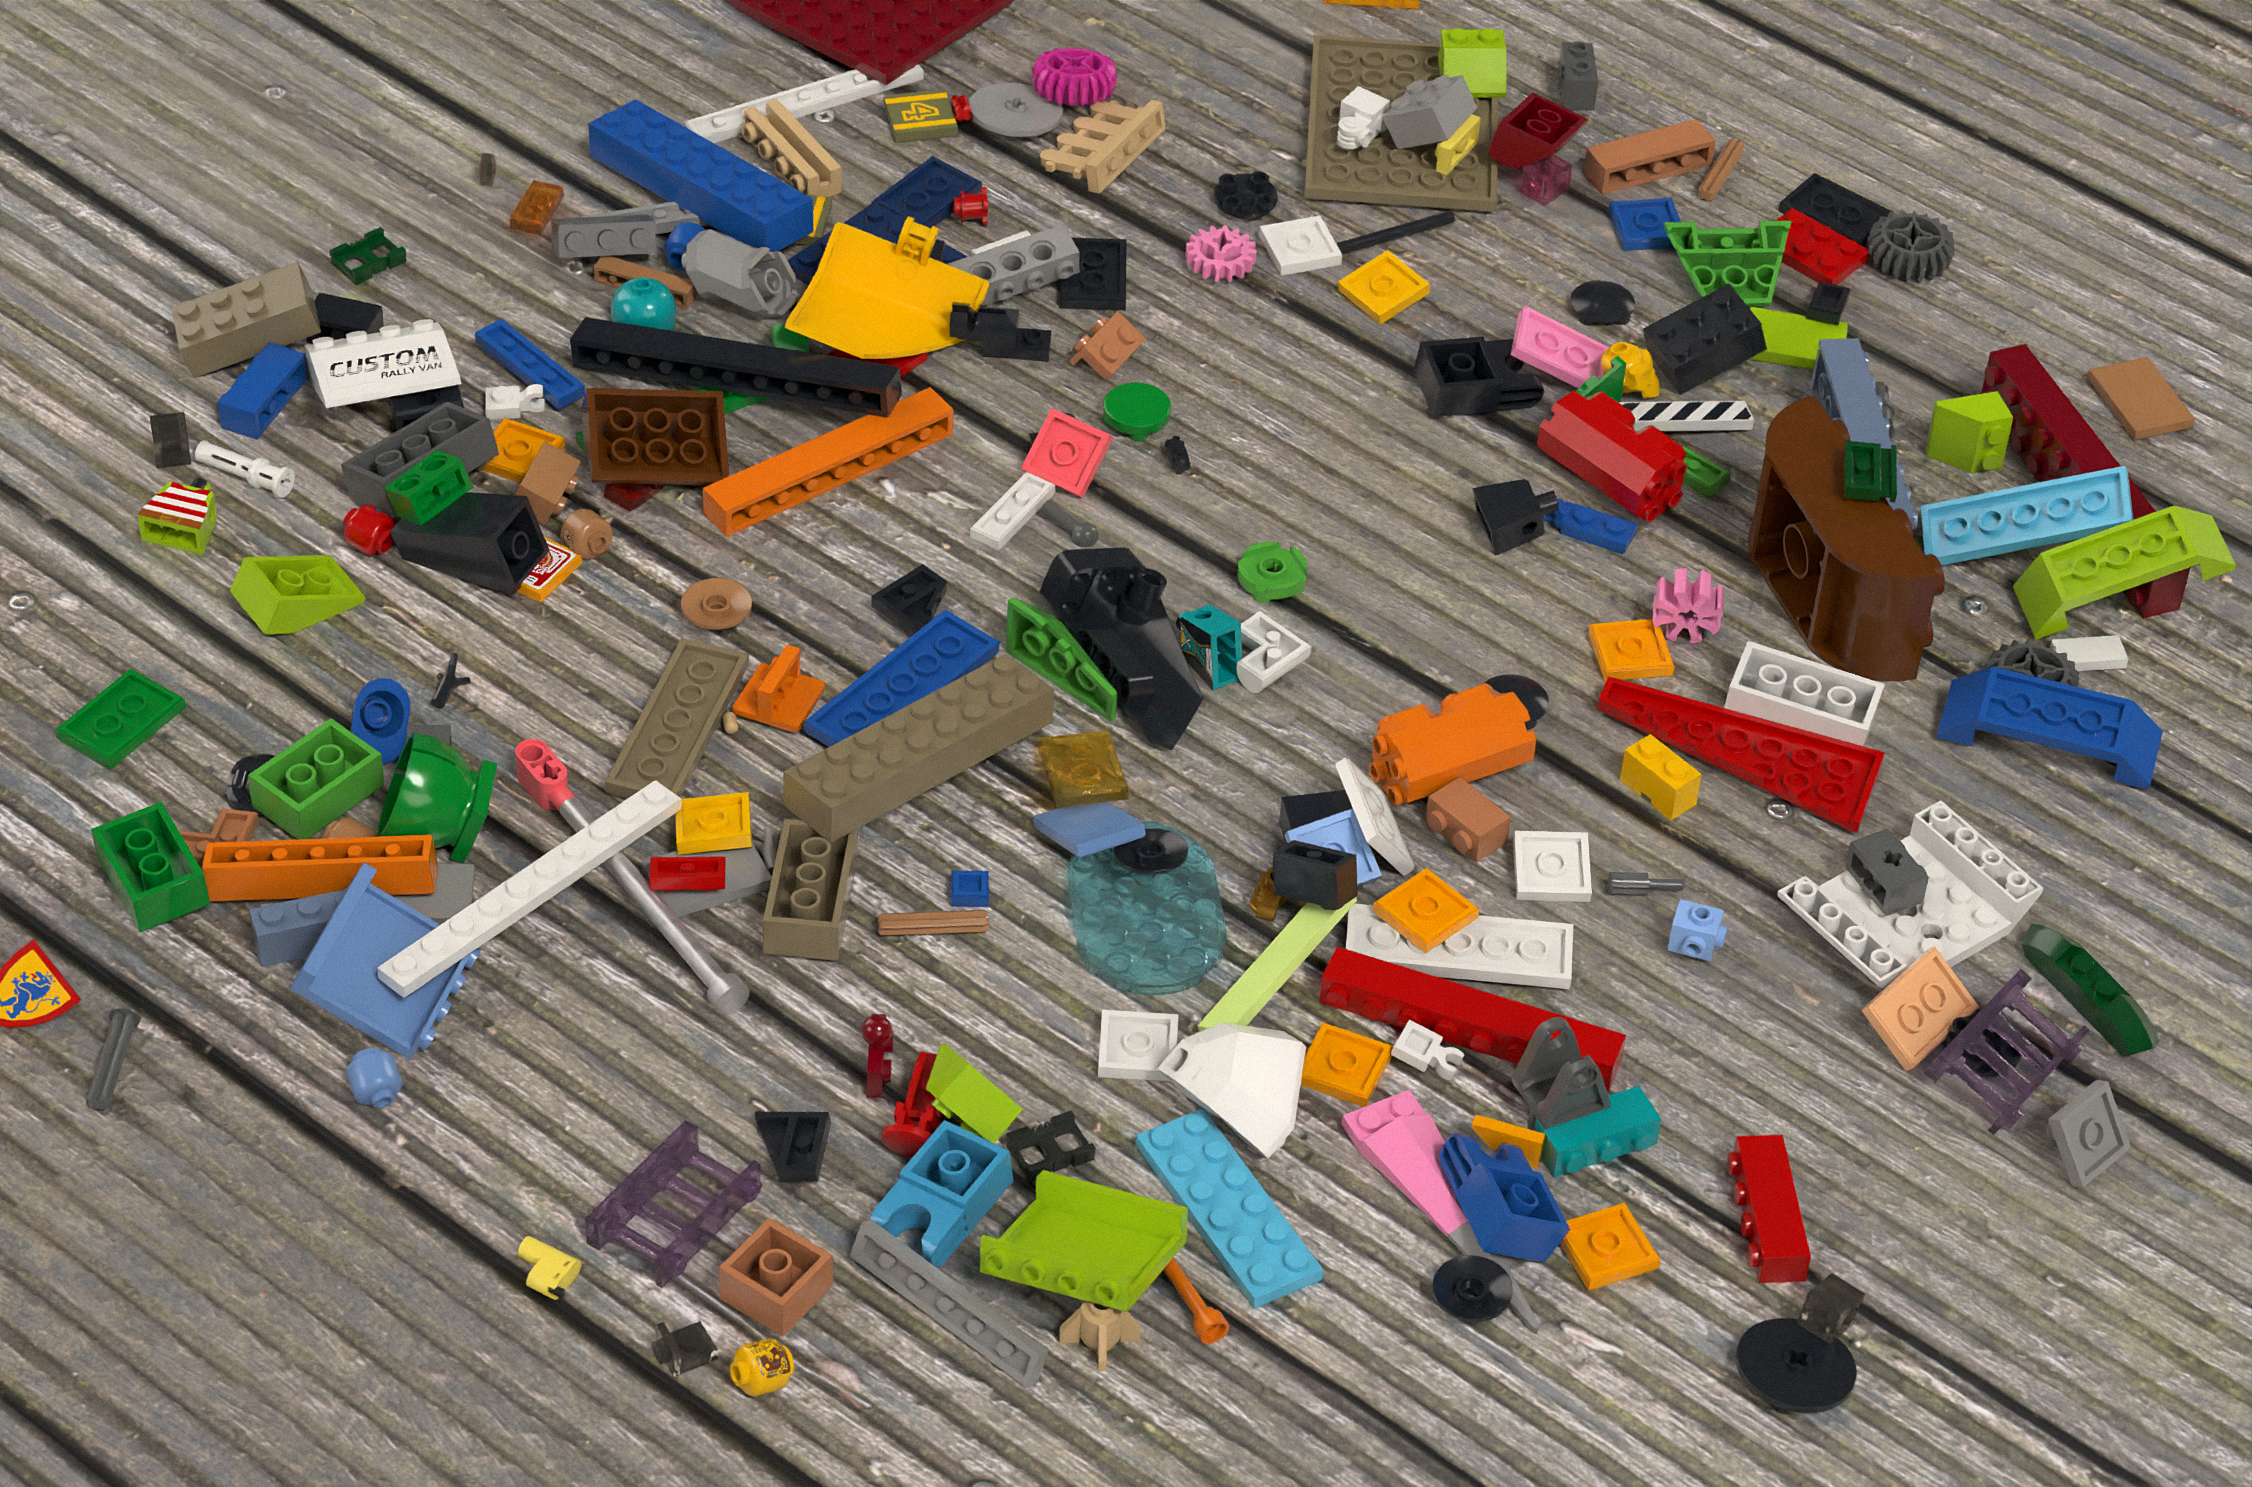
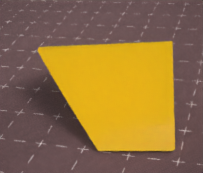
M910 216L907 217L897 244L845 223L837 222L834 225L813 279L788 317L784 327L862 359H887L918 355L966 341L950 337L952 303H969L972 310H977L978 304H983L990 282L930 258L939 228L935 226L929 228L914 222L915 218Z

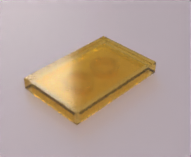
M1109 731L1038 738V752L1056 807L1129 800V788Z

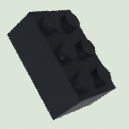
M1730 284L1643 328L1647 349L1652 359L1680 395L1767 350L1761 322Z

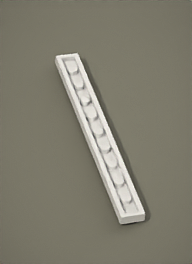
M653 781L377 967L378 979L403 998L407 997L681 810V798L658 781Z

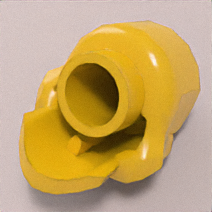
M1617 342L1604 351L1601 356L1603 375L1612 369L1610 361L1614 357L1619 356L1626 362L1622 393L1641 392L1644 399L1660 395L1659 380L1653 368L1652 356L1647 349L1639 348L1627 342Z

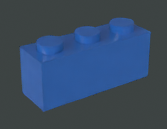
M269 342L260 354L255 355L252 363L244 373L238 375L228 392L220 397L217 411L220 414L221 428L258 440L308 379L305 353Z

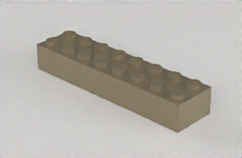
M1004 654L783 771V806L832 843L1051 724L1053 720L1054 688L1010 656Z

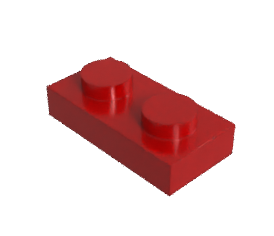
M650 857V890H662L664 892L700 890L710 892L715 889H725L726 857Z

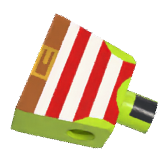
M195 478L190 486L176 482L167 483L137 514L141 541L203 555L217 520L215 494L211 491V485L202 478Z

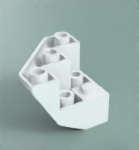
M1222 1022L1182 1039L1157 1069L1186 1097L1221 1118L1250 1147L1269 1158L1284 1144L1286 1137L1294 1129L1306 1046L1283 1031Z

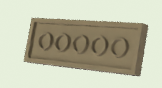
M681 638L605 781L606 793L629 798L656 780L681 798L749 665V654Z

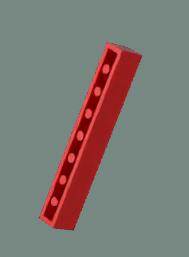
M1338 946L1321 980L1319 1003L1403 1029L1408 1021L1411 1020L1442 1036L1443 1042L1500 1058L1517 1065L1537 1027L1550 1018H1564L1574 1031L1582 1059L1585 1055H1589L1599 1067L1607 1092L1610 1091L1622 1062L1626 1041L1625 1034ZM1556 1031L1552 1033V1038L1550 1040H1553L1555 1037H1557L1561 1033V1031Z

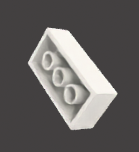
M1748 641L1730 684L1724 708L1864 746L1885 684Z

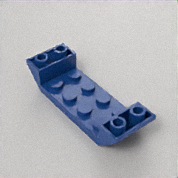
M1991 666L1952 680L1936 738L1972 746L1976 729L2117 763L2113 781L2149 790L2163 731L2133 700Z

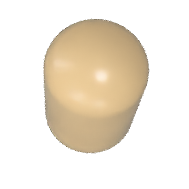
M726 709L727 713L722 716L724 730L728 734H734L738 731L737 718L734 713Z

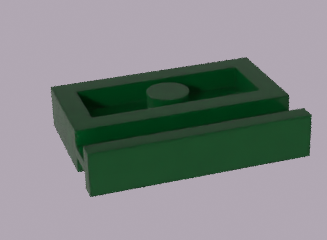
M1845 440L1843 450L1844 498L1879 501L1880 497L1890 498V502L1895 503L1897 496L1896 445H1891L1890 449L1881 448V444Z

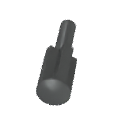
M1610 872L1607 883L1609 894L1648 895V890L1682 891L1685 887L1683 880L1648 879V873Z

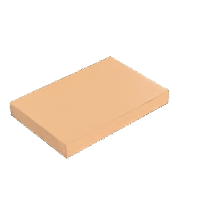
M1934 946L1926 950L1861 1011L1904 1070L1908 1071L1916 1067L1947 1038L1952 1023L1956 1018L1970 1016L1979 1006Z

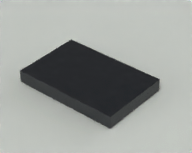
M1813 173L1779 203L1778 209L1779 212L1785 214L1794 208L1863 247L1867 244L1873 223L1878 222L1882 216L1887 217L1889 212H1893L1816 173Z
M1071 237L1079 250V273L1069 278L1061 279L1060 308L1126 311L1127 240Z

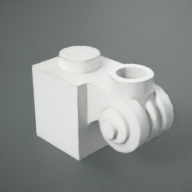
M1359 86L1341 101L1337 136L1338 145L1345 149H1355L1359 146L1366 148L1373 138L1387 129L1383 115L1389 110L1390 100Z

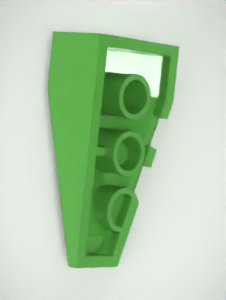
M1014 597L1010 598L1007 606L1006 652L1109 721H1113L1116 718V690L1063 623L1036 605Z

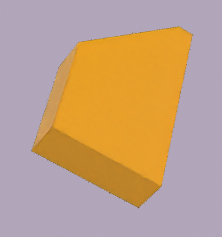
M1475 1115L1471 1128L1493 1152L1497 1150L1501 1143L1517 1145L1523 1151L1530 1167L1538 1169L1542 1158L1544 1133L1481 1115Z

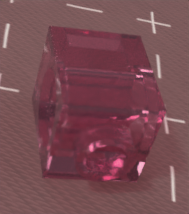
M1553 155L1523 166L1520 192L1543 206L1549 204L1569 191L1572 165L1557 155Z

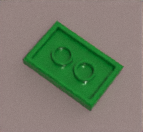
M129 669L56 728V738L112 769L186 708L185 698Z

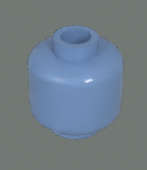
M367 1048L359 1051L351 1058V1063L346 1070V1076L354 1097L358 1103L363 1105H373L374 1108L386 1107L394 1102L395 1096L403 1086V1080L392 1054L380 1051L379 1048Z

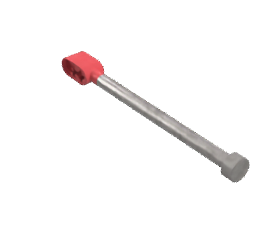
M527 739L520 742L515 749L517 780L533 800L543 809H557L577 833L594 822L595 819L569 790L567 769L547 744L538 739ZM622 851L604 861L605 867L708 987L707 999L722 1015L732 1014L739 1010L749 997V989L735 973L726 974L660 895L655 890H650L648 881Z

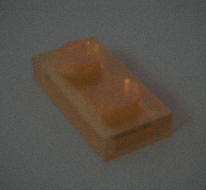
M533 180L509 218L510 229L541 235L564 198V187Z

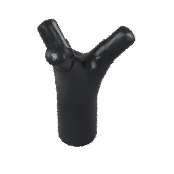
M451 653L445 674H437L439 685L431 700V704L435 708H444L451 692L458 686L469 684L471 681L469 677L457 678L455 676L458 659L457 653Z

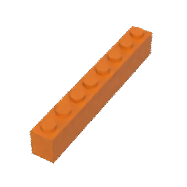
M929 387L898 401L889 417L868 414L704 487L703 514L726 537L953 435L954 409Z

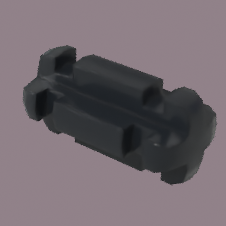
M1174 435L1172 439H1167L1164 446L1166 447L1171 468L1175 470L1176 474H1182L1183 471L1189 470L1191 467L1187 449L1184 447L1185 443L1177 435Z

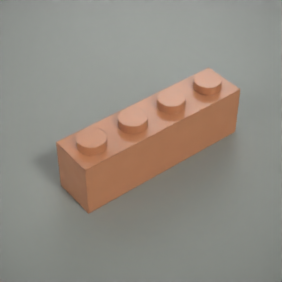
M1698 119L1587 147L1583 173L1603 195L1712 166L1716 140Z

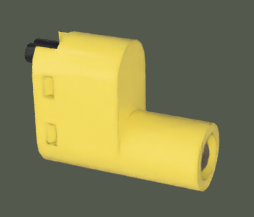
M527 1236L519 1246L518 1257L535 1265L527 1277L526 1285L552 1299L563 1298L565 1290L580 1272L581 1261L531 1236Z

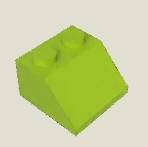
M1491 28L1483 30L1441 29L1438 54L1440 76L1448 75L1449 77L1463 75L1473 98H1506V44L1503 30Z
M1998 391L1935 401L1925 447L1926 456L1969 473L2002 468L2013 416Z
M946 1043L941 1045L926 1087L936 1097L932 1105L949 1119L954 1113L964 1121L959 1126L960 1128L995 1143L1023 1109Z

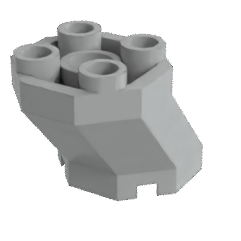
M711 229L700 231L687 244V252L682 255V265L701 298H712L718 301L726 299L770 318L783 316L795 303V294L790 295V286L795 285V274L783 253L778 251L770 252V248L767 247L755 248Z

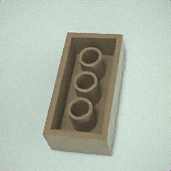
M298 262L248 278L243 282L223 289H217L207 295L187 300L171 307L179 350L194 378L252 358L256 354H260L269 342L285 346L321 333L312 289Z
M784 819L763 917V954L838 961L858 859V829L830 843L804 821Z

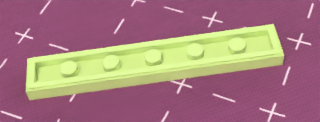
M1356 897L1338 910H1325L1321 908V905L1307 902L1197 1025L1199 1032L1222 1022L1247 1026L1356 903Z

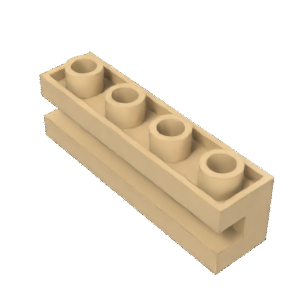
M778 99L766 102L765 116L756 107L744 110L742 134L745 140L759 151L760 156L767 160L775 168L778 176L783 177L791 187L806 195L830 197L842 192V167Z

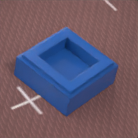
M951 871V907H988L989 871Z

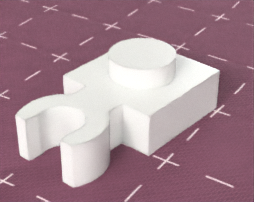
M1411 1020L1406 1024L1390 1054L1423 1072L1430 1065L1435 1068L1439 1076L1447 1080L1453 1078L1457 1069L1447 1062H1452L1459 1066L1464 1057V1053L1457 1048H1444L1440 1046L1443 1039L1442 1036Z

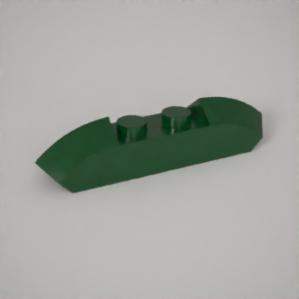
M2030 925L2021 944L2026 959L2121 1056H2130L2154 1049L2159 1043V1039L2149 1018L2134 998L2074 939L2042 925Z

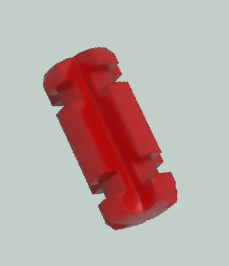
M962 94L960 97L952 96L951 108L956 120L959 122L963 119L969 121L972 117L970 115L972 108L966 95Z

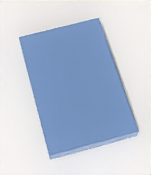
M1099 795L1033 816L1035 829L1079 858L1146 836L1144 823Z

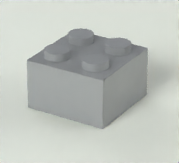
M1443 75L1433 81L1424 82L1423 80H1417L1409 84L1406 88L1407 91L1391 103L1392 107L1383 115V119L1397 148L1403 149L1448 140L1478 107L1463 75L1454 77Z

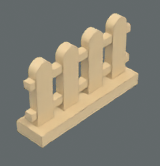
M1115 100L1096 102L1095 105H1090L1093 118L1079 117L1075 119L1073 123L1076 134H1060L1057 137L1059 150L1046 149L1040 153L1041 165L1049 172L1059 170L1073 174V178L1081 179L1082 177H1087L1089 191L1100 194L1166 129L1163 102L1151 100L1145 107L1139 106L1137 109L1119 105V102Z

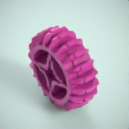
M1066 47L1065 49L1055 48L1053 52L1046 51L1044 55L1037 57V61L1034 62V68L1032 69L1034 91L1038 92L1040 97L1047 98L1049 102L1056 101L1059 105L1069 104L1070 107L1072 105L1083 107L1084 104L1095 105L1096 102H1104L1105 98L1112 96L1117 82L1115 63L1110 60V57L1102 55L1099 51L1092 52L1090 48L1084 50L1079 47L1076 49Z

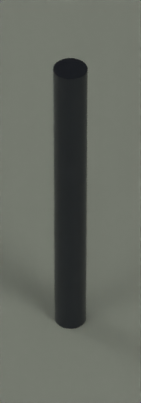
M1450 210L1336 244L1343 255L1454 223L1455 217Z

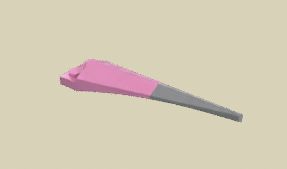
M1409 1089L1343 1115L1341 1125L1358 1152L1401 1190L1450 1239L1464 1256L1475 1255L1485 1257L1498 1263L1505 1269L1513 1285L1512 1299L1509 1306L1529 1330L1537 1335L1539 1324L1504 1256L1483 1252L1479 1246L1477 1238L1467 1218L1464 1216L1463 1209L1440 1164L1439 1154L1445 1142L1431 1115L1424 1112L1411 1090Z

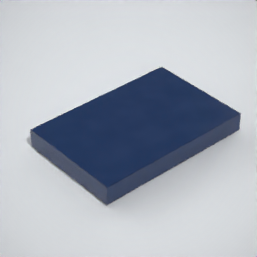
M932 156L871 201V204L875 202L904 220L910 216L915 218L914 222L932 228V226H936L954 212L953 200L954 197H959L960 191H964V194H978L981 191L982 181Z

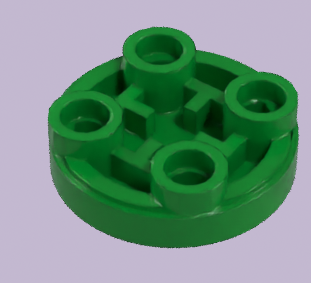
M1137 382L1126 383L1113 388L1105 396L1103 406L1104 423L1120 432L1128 434L1131 440L1144 441L1148 438V434L1162 429L1170 421V399L1165 392L1153 385Z

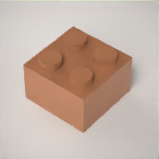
M768 1218L718 1268L719 1298L783 1337L833 1286V1255L771 1218Z

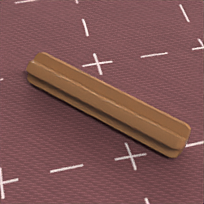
M1731 138L1727 142L1699 186L1698 197L1700 199H1705L1709 202L1715 198L1744 152V142L1742 140L1737 141L1735 138Z
M986 910L881 913L878 916V932L881 936L987 932L989 928V915Z

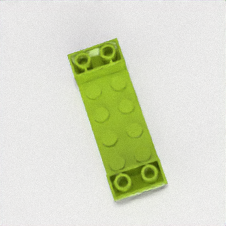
M2171 506L2040 553L2016 581L2013 589L2033 636L2037 640L2069 629L2065 611L2195 565L2202 580L2205 581L2236 570V564L2212 515L2178 506Z

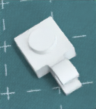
M530 385L523 392H520V386L486 388V417L490 420L521 418V411H545V400L541 398L543 397V385Z

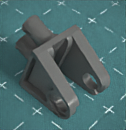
M1554 1017L1540 1024L1534 1031L1512 1075L1513 1084L1530 1107L1527 1122L1528 1129L1534 1131L1536 1119H1538L1544 1129L1610 1108V1100L1601 1071L1589 1055H1585L1582 1059L1574 1031L1567 1021L1561 1017ZM1556 1031H1561V1033L1557 1037H1555L1553 1040H1550L1552 1038V1033Z

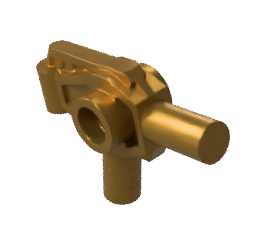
M1273 867L1261 873L1249 904V908L1256 913V918L1272 922L1275 921L1278 909L1286 900L1291 901L1288 897L1274 894ZM1291 901L1292 903H1295L1296 905H1299L1301 907H1304V905L1307 903H1297Z

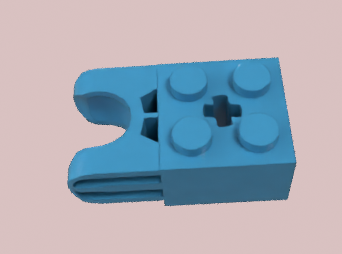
M944 1120L899 1173L900 1179L876 1206L871 1215V1220L894 1237L912 1228L927 1230L921 1240L924 1258L932 1265L940 1267L951 1257L1013 1182L1010 1152Z

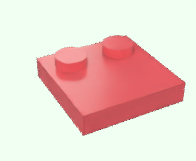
M1051 408L1021 469L1083 499L1113 437L1108 433Z

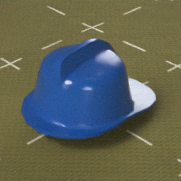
M377 678L368 682L360 690L352 707L351 732L382 754L383 765L394 761L402 753L406 741L411 705L407 691L400 683L390 678Z

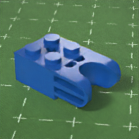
M1452 1134L1447 1138L1439 1154L1440 1164L1483 1252L1545 1262L1570 1231V1228L1541 1172L1532 1171L1523 1151L1517 1145L1501 1143L1490 1157L1470 1136Z

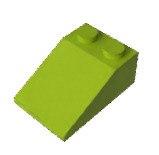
M331 555L244 557L230 589L232 595L258 625V628L264 634L269 635L296 633L361 605L366 599Z

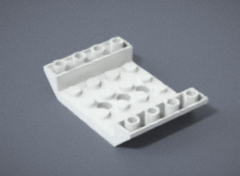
M1940 800L1914 815L1910 836L1901 840L1907 852L1918 865L1924 867L1929 876L1923 903L1899 911L1910 913L1914 917L1900 916L1899 912L1885 916L1848 870L1820 886H1817L1807 876H1804L1780 889L1777 896L1876 985L1885 989L1926 950L1934 946L1948 965L1953 967L2008 935L2042 894L2043 887ZM1931 934L1935 935L1939 939L1925 938L1923 935Z

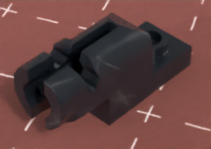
M952 303L950 337L969 341H983L982 357L1049 361L1052 331L1036 328H1019V310L988 307L984 304H978L977 310L974 311L969 303Z

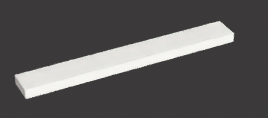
M917 64L888 85L857 70H853L685 121L684 126L709 141L717 143L743 135L744 110L756 107L765 116L766 102L778 99L795 118L923 80L924 70Z

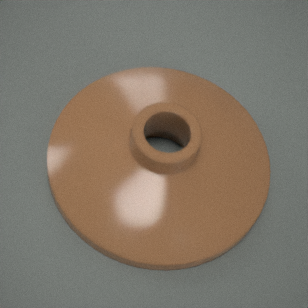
M710 578L694 583L684 592L681 599V609L684 616L691 623L699 627L726 629L740 624L749 616L752 609V598L749 591L738 582L724 578Z

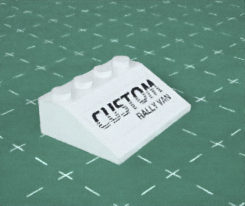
M430 319L415 321L412 327L401 329L398 325L385 326L379 329L380 332L367 334L365 331H355L346 334V338L333 340L332 337H321L314 339L313 344L304 345L311 385L326 408L461 384L460 375L444 330L438 322L433 323V320Z

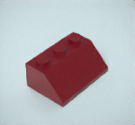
M1532 92L1499 122L1487 155L1496 159L1498 164L1515 169L1551 157L1587 124L1588 119Z

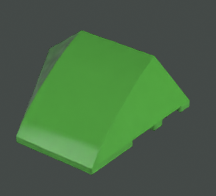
M1760 221L1758 228L1697 229L1696 222L1663 223V227L1700 298L1730 284L1748 307H1770L1791 221Z

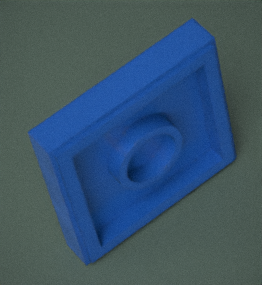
M1672 198L1610 202L1609 214L1623 251L1674 248L1663 227L1664 222H1681Z

